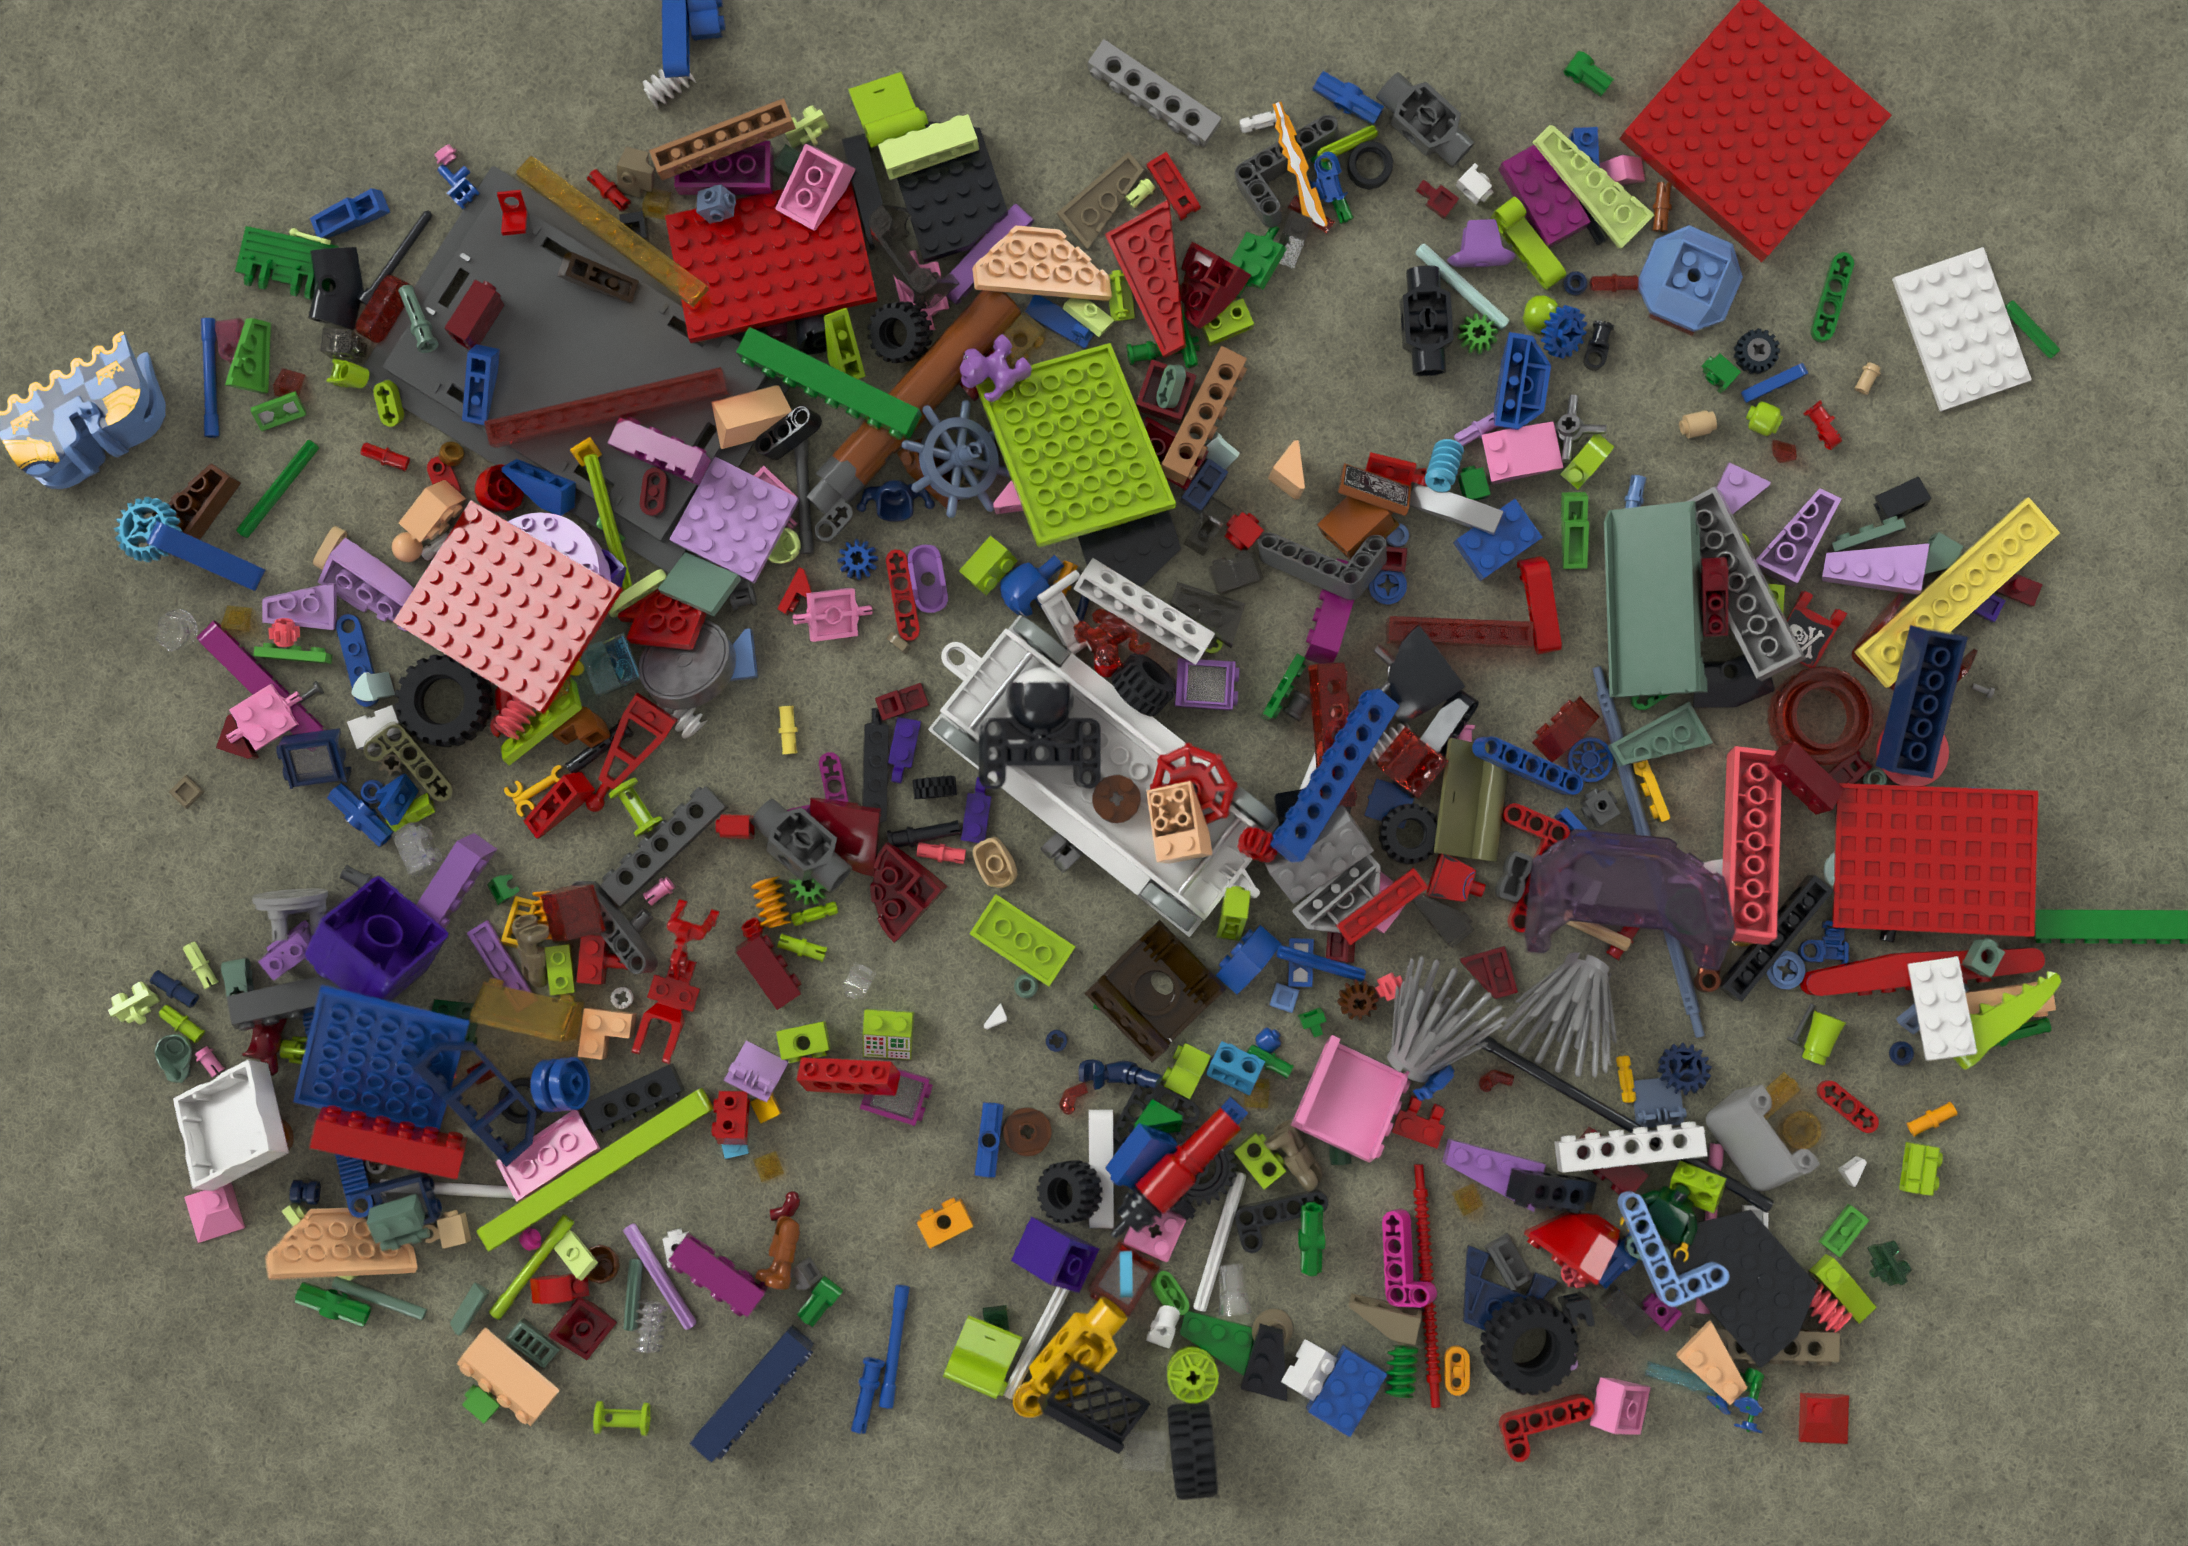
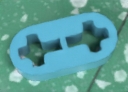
M1120 1251L1121 1298H1133L1132 1251Z

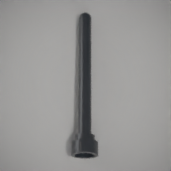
M430 211L423 212L372 286L360 292L357 297L360 302L374 309L378 303L377 299L379 296L377 294L432 218Z

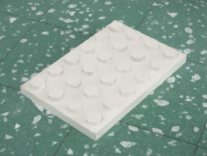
M1984 247L1892 279L1940 412L2032 380Z

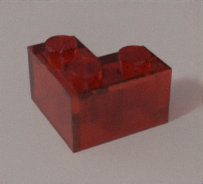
M1581 696L1573 702L1570 699L1559 708L1560 710L1550 719L1552 723L1548 725L1545 722L1535 732L1538 736L1532 743L1552 763L1578 742L1600 717Z

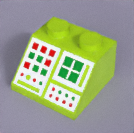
M865 1009L863 1057L911 1060L914 1012Z

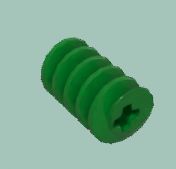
M1393 1345L1395 1349L1387 1351V1354L1393 1356L1394 1359L1386 1363L1393 1366V1369L1386 1371L1388 1375L1392 1376V1379L1385 1381L1386 1384L1392 1386V1389L1385 1390L1384 1393L1398 1398H1414L1410 1394L1414 1393L1416 1388L1410 1384L1416 1382V1377L1410 1374L1417 1372V1368L1412 1364L1418 1362V1359L1413 1356L1418 1353V1348Z

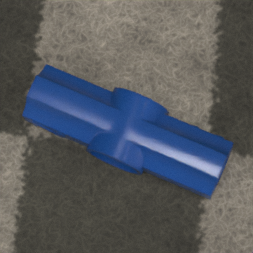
M1324 71L1320 74L1313 87L1314 92L1333 102L1337 109L1340 110L1342 108L1344 113L1354 114L1371 125L1376 123L1384 109L1383 105L1364 95L1363 91L1356 85L1349 82L1343 83Z
M340 783L329 793L327 799L346 815L345 819L354 828L363 831L378 847H382L395 833L376 815L377 811L374 808L372 810L369 808L370 804L363 799L360 800L343 783Z
M983 1102L975 1175L996 1177L1004 1104ZM987 1133L993 1134L996 1138V1143L992 1146H987L983 1142V1136Z
M1640 1223L1636 1224L1637 1232H1642L1646 1228ZM1630 1232L1623 1239L1618 1240L1617 1247L1598 1282L1605 1289L1623 1271L1626 1272L1638 1261L1637 1258L1629 1255L1624 1247L1625 1240L1631 1235ZM1632 1242L1631 1247L1634 1248L1633 1252L1635 1253L1637 1248L1635 1243Z

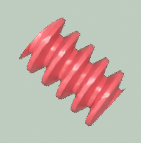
M512 695L514 701L510 700L507 702L508 708L501 710L502 716H497L495 719L497 724L493 723V725L507 737L519 740L516 731L525 732L521 724L530 725L531 722L527 716L536 717V714L532 710V706Z
M1822 1283L1817 1284L1818 1287L1809 1307L1814 1308L1811 1316L1814 1317L1819 1314L1821 1317L1818 1323H1828L1825 1331L1834 1329V1333H1836L1851 1319L1853 1314L1851 1312L1843 1314L1845 1306L1840 1305L1836 1307L1838 1299L1833 1298L1829 1300L1831 1292L1828 1290L1822 1293L1824 1285Z

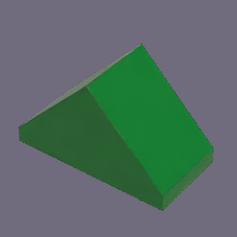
M1152 1099L1136 1121L1134 1129L1140 1123L1169 1134L1181 1132L1183 1119L1180 1114Z

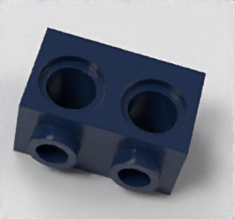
M1208 459L1181 497L1180 502L1200 515L1227 477L1228 471L1211 459Z

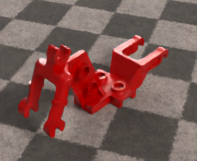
M682 899L678 900L675 912L671 914L670 920L667 923V929L677 937L674 944L678 945L677 949L674 948L666 978L656 974L653 977L647 998L658 1002L643 1014L632 1048V1053L640 1055L641 1047L644 1044L653 1018L669 1022L672 1025V1030L662 1058V1062L667 1064L671 1063V1057L674 1054L679 1035L685 1024L682 1009L694 1012L701 990L690 985L697 962L688 960L687 942L693 939H704L706 934L711 931L712 926H716L717 918L720 915V911L711 909L702 925L681 920L685 913V907L688 904V901Z

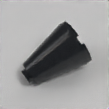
M830 312L794 320L797 346L800 352L803 350L807 355H816L827 351L824 316L830 314Z

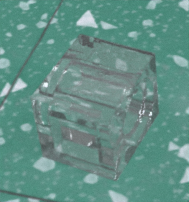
M856 961L842 985V988L846 990L844 994L855 1000L858 997L865 998L878 972Z

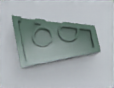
M1897 516L1883 520L1884 525L1874 528L1873 524L1860 528L1859 534L1851 536L1848 532L1836 536V541L1832 542L1834 551L1838 552L1863 544L1871 539L1874 540L1887 536L1895 531L1905 530L1903 518L1898 520Z

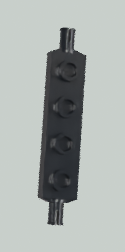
M871 708V723L864 725L862 806L881 808L880 823L887 821L889 725L881 723L879 709H877L876 718V708Z

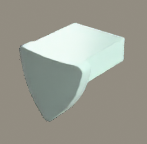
M1215 432L1212 440L1208 439L1205 444L1208 447L1207 451H1209L1206 458L1211 459L1224 469L1239 455V452L1227 443L1218 432Z
M389 672L363 673L355 682L352 695L363 701H374L395 695Z

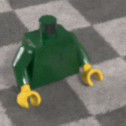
M1679 1184L1675 1190L1663 1186L1659 1191L1652 1190L1640 1195L1645 1202L1658 1234L1676 1245L1681 1242V1246L1674 1251V1258L1677 1252L1682 1250L1686 1253L1683 1261L1685 1262L1689 1257L1688 1246H1692L1698 1230L1697 1216L1692 1211L1694 1203L1687 1198L1690 1194L1689 1189ZM1623 1217L1620 1219L1621 1226L1625 1221ZM1644 1220L1638 1221V1223L1646 1227Z

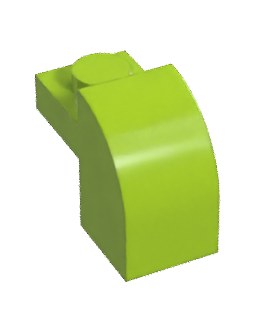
M1594 434L1560 475L1579 489L1607 458L1614 446L1600 434Z

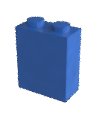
M1139 1123L1105 1169L1111 1175V1181L1120 1187L1124 1185L1130 1189L1137 1187L1136 1184L1167 1153L1174 1154L1178 1150L1176 1148L1178 1143L1169 1133Z

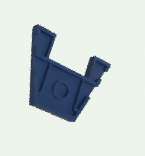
M1468 1245L1466 1250L1463 1321L1467 1324L1486 1331L1484 1327L1486 1320L1490 1321L1493 1315L1491 1313L1495 1309L1499 1311L1502 1308V1303L1507 1300L1512 1303L1515 1297L1520 1296L1525 1300L1527 1296L1544 1299L1548 1291L1556 1285L1557 1281L1555 1279L1535 1272L1527 1294L1524 1295L1484 1279L1481 1275L1489 1253Z

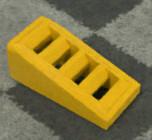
M518 896L514 897L501 938V942L504 945L514 948L518 947L517 940L511 938V934H513V921L516 915H534L533 912L537 911L538 908L533 905L535 900ZM518 906L528 907L530 911L518 910Z

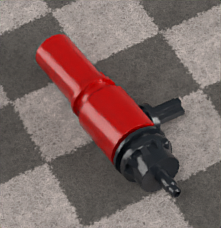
M1220 1107L1182 1146L1178 1145L1176 1147L1178 1150L1174 1154L1167 1153L1136 1184L1137 1187H1132L1131 1190L1134 1192L1132 1195L1127 1193L1124 1196L1123 1204L1116 1210L1123 1220L1114 1228L1111 1236L1116 1239L1130 1226L1139 1233L1144 1227L1152 1226L1156 1223L1155 1216L1161 1219L1162 1213L1165 1214L1168 1210H1176L1185 1220L1193 1219L1196 1209L1186 1200V1192L1195 1184V1176L1199 1172L1202 1174L1204 1172L1203 1168L1242 1130L1240 1126Z

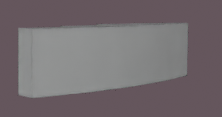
M1414 483L1411 490L1410 507L1448 522L1454 521L1492 535L1495 534L1503 516L1502 510L1451 492H1437L1428 486Z

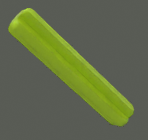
M1370 125L1321 148L1317 155L1319 157L1324 152H1332L1336 156L1357 147L1360 143L1375 139L1378 136V131L1374 125ZM1322 158L1321 161H1322V162H1326V161H1328L1329 159H1328V158Z

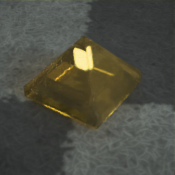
M776 1151L753 1159L761 1182L784 1174Z

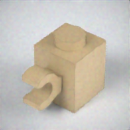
M457 1209L444 1212V1217L436 1220L437 1225L430 1223L423 1227V1229H431L434 1233L433 1237L425 1240L426 1243H432L437 1239H441L442 1249L471 1241L466 1213L458 1214Z

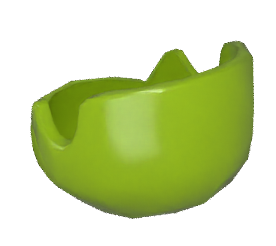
M1536 295L1527 302L1522 319L1529 331L1535 334H1545L1541 330L1547 326L1544 321L1551 319L1549 313H1556V308L1559 307L1556 300L1546 295Z

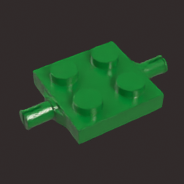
M1270 227L1265 236H1257L1246 232L1229 262L1251 274L1236 298L1240 299L1246 287H1256L1264 290L1287 250L1284 245L1273 241L1280 230L1279 227Z

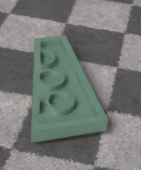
M1688 702L1608 745V748L1618 766L1622 767L1713 744L1692 705Z

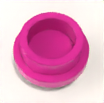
M528 1227L519 1235V1241L526 1250H536L541 1246V1235L536 1229Z

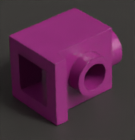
M1656 1292L1654 1294L1649 1293L1642 1301L1643 1306L1641 1310L1666 1332L1682 1316V1313L1677 1308L1662 1302ZM1664 1307L1665 1311L1661 1315H1658V1308Z

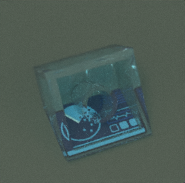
M624 633L587 646L581 656L595 694L598 697L622 689L640 679L638 667Z

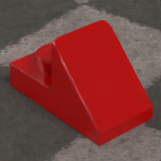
M801 567L798 568L777 608L779 612L787 616L790 611L794 613L800 602L797 599L799 595L807 599L806 593H813L806 571Z

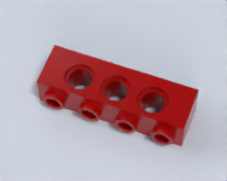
M801 1057L796 1080L809 1092L896 1096L901 1073L890 1061Z

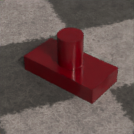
M2015 573L1995 593L2033 607L2043 584Z

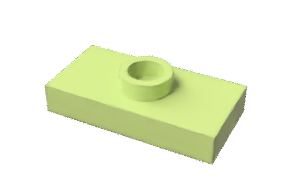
M1070 298L1062 308L1098 337L1106 332L1115 321L1088 299Z
M570 1230L554 1247V1250L577 1279L583 1280L598 1263L578 1236Z

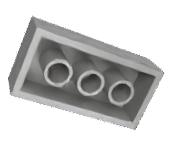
M1341 805L1335 809L1303 862H1290L1278 852L1274 860L1264 863L1270 875L1294 904L1374 850L1366 835L1345 807Z

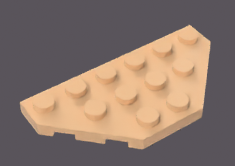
M1015 225L972 268L975 290L1109 301L1112 297L1109 275L1103 269L1101 271L1098 270L1090 262L1091 258L1078 246L1075 248L1065 239L1067 236L1058 229Z
M359 1207L355 1208L360 1213L365 1212ZM348 1208L310 1209L304 1215V1218L297 1225L295 1224L266 1256L269 1279L415 1273L418 1268L412 1245L408 1243L394 1251L391 1249L382 1251L380 1242L375 1243L370 1233L367 1220L354 1217Z

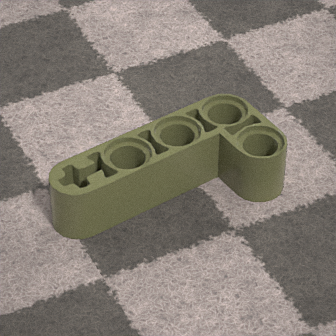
M390 722L365 741L364 755L367 759L379 761L393 751L433 799L443 802L451 797L452 786L450 781L415 739L405 730L402 724ZM392 728H397L401 731V736L393 740L387 736V732ZM372 743H377L382 747V750L379 754L374 755L368 751V746ZM407 747H414L417 750V754L413 758H407L403 755V750ZM423 765H428L433 771L429 776L424 777L419 774V768ZM435 778L441 787L446 785V793H436V785L432 782Z

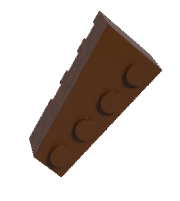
M212 463L188 483V486L182 492H177L171 497L172 500L168 503L171 506L170 509L177 512L175 517L181 521L176 526L181 528V532L200 540L238 489L241 482ZM154 512L152 514L153 517H155L158 513Z

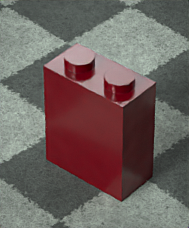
M476 279L474 280L444 328L454 342L468 350L472 349L476 344H481L505 306L500 298L501 295L496 292L497 288L489 282L483 281L481 283Z

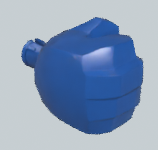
M1053 555L1039 568H1035L1030 562L1014 568L1000 581L1001 597L1005 604L1018 616H1030L1033 614L1030 607V602L1033 599L1042 609V604L1038 601L1037 596L1051 587L1048 584V579L1063 568L1064 565Z

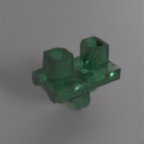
M1894 1240L1873 1244L1867 1248L1873 1257L1871 1263L1874 1268L1869 1271L1872 1278L1879 1276L1881 1281L1887 1282L1889 1286L1895 1284L1904 1285L1908 1282L1906 1276L1912 1269L1905 1260H1899L1898 1262L1895 1260L1894 1255L1899 1252V1247Z

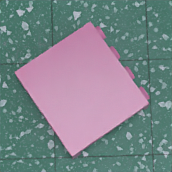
M1331 1035L1322 1050L1291 1126L1370 1163L1375 1158L1379 1159L1383 1152L1384 1145L1381 1143L1384 1136H1389L1393 1127V1123L1390 1122L1393 1114H1398L1402 1105L1399 1099L1402 1093L1405 1094L1410 1086L1411 1081L1407 1077L1410 1072H1398L1387 1065L1340 1044L1341 1039Z

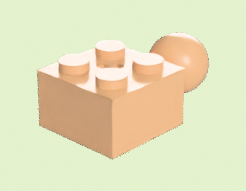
M446 480L426 487L399 521V524L408 532L400 533L394 538L392 542L394 556L398 560L407 563L417 560L423 551L422 541L432 540L438 534L440 536L444 534L450 527L448 524L452 517L456 518L462 512L463 507L461 505L466 498Z

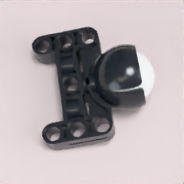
M1035 668L1024 672L1015 682L1008 684L1006 704L1011 717L987 718L979 725V781L982 786L989 789L1001 788L1006 780V766H1073V779L1077 786L1090 789L1099 784L1101 778L1100 724L1093 718L1068 717L1074 700L1073 688L1070 682H1064L1052 670ZM991 722L997 726V732L993 736L987 730ZM1086 722L1091 726L1089 735H1085L1082 730ZM1007 740H1025V741H1023V743L1009 744V741H1007ZM1055 740H1072V741H1070V743H1057V741H1055ZM991 747L997 750V756L994 760L989 759L987 754ZM1038 747H1042L1044 750V757L1041 760H1038L1035 755ZM1085 747H1089L1091 750V756L1087 760L1082 754ZM992 771L997 775V781L993 785L987 779ZM1086 771H1089L1091 774V780L1088 784L1084 783L1082 778Z

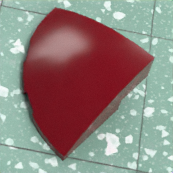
M1191 242L1181 267L1185 271L1184 280L1179 284L1180 298L1186 309L1184 311L1185 316L1194 326L1201 329L1229 306L1243 289L1251 274L1202 246Z
M811 797V816L837 838L834 852L852 866L853 871L874 876L875 869L873 866L878 851L881 808L858 806L859 803Z
M886 842L873 866L875 872L873 882L870 884L871 901L875 903L879 914L877 918L879 924L887 936L896 943L936 901L947 886L915 859Z

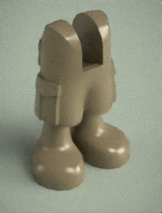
M523 915L516 918L512 924L513 934L518 943L517 949L522 963L521 971L525 979L530 981L533 986L541 988L547 984L548 974L544 948L538 947L537 944L549 936V927L544 924H538L535 915Z
M1289 1119L1276 1126L1273 1130L1275 1134L1267 1138L1264 1144L1269 1150L1281 1148L1286 1152L1287 1156L1284 1158V1163L1297 1178L1301 1186L1310 1192L1321 1181L1323 1177L1322 1168L1317 1160L1315 1161L1308 1144L1303 1142L1299 1129L1291 1126L1293 1119Z

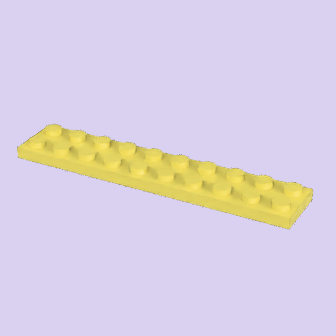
M2029 497L2025 498L1854 652L1885 688L1890 687L1897 680L1910 625L1951 632L2059 535L2060 532Z

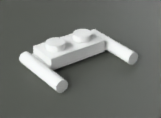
M1076 570L1037 596L1038 601L1042 604L1043 611L1062 644L1067 647L1068 652L1074 655L1088 646L1086 641L1090 644L1110 630L1109 625L1104 622L1086 635L1085 630L1062 593V590L1080 578V574Z

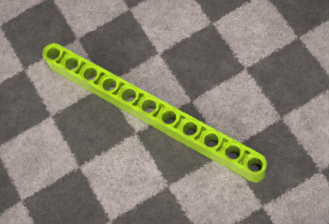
M703 1088L696 1090L476 1230L488 1252L492 1251L711 1112L713 1104Z

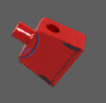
M1438 854L1425 896L1466 902L1469 894L1481 898L1486 884L1474 880L1475 869L1449 855Z

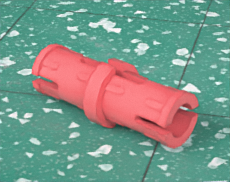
M919 842L916 857L935 859L940 863L949 861L964 864L966 849L952 848L942 843L940 845Z

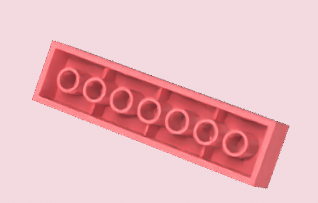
M1735 746L1727 754L1720 939L1768 945L1777 938L1782 782L1768 769L1776 751Z

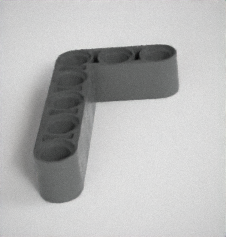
M1321 116L1296 131L1295 140L1301 147L1306 160L1317 155L1321 148L1339 140L1338 122L1334 116ZM1278 142L1240 163L1235 169L1238 189L1266 227H1276L1282 221L1279 200L1267 185L1270 181L1288 172V159L1282 154L1283 148Z
M1264 533L1258 538L1259 558L1263 563L1349 600L1357 599L1362 595L1387 561L1386 540L1380 535L1368 537L1348 564H1344L1274 533Z

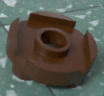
M1122 775L1105 777L1099 782L1093 792V807L1096 813L1108 822H1126L1137 813L1141 802L1140 791L1130 778ZM1114 792H1118V795L1124 798V800L1120 801L1119 806H1115V803L1109 800V798L1113 797Z
M1024 1107L1014 1111L1007 1118L1003 1129L1004 1140L1007 1146L1022 1156L1039 1154L1048 1145L1052 1133L1049 1119L1042 1111L1031 1107ZM1024 1125L1034 1128L1035 1132L1031 1133V1138L1021 1135Z

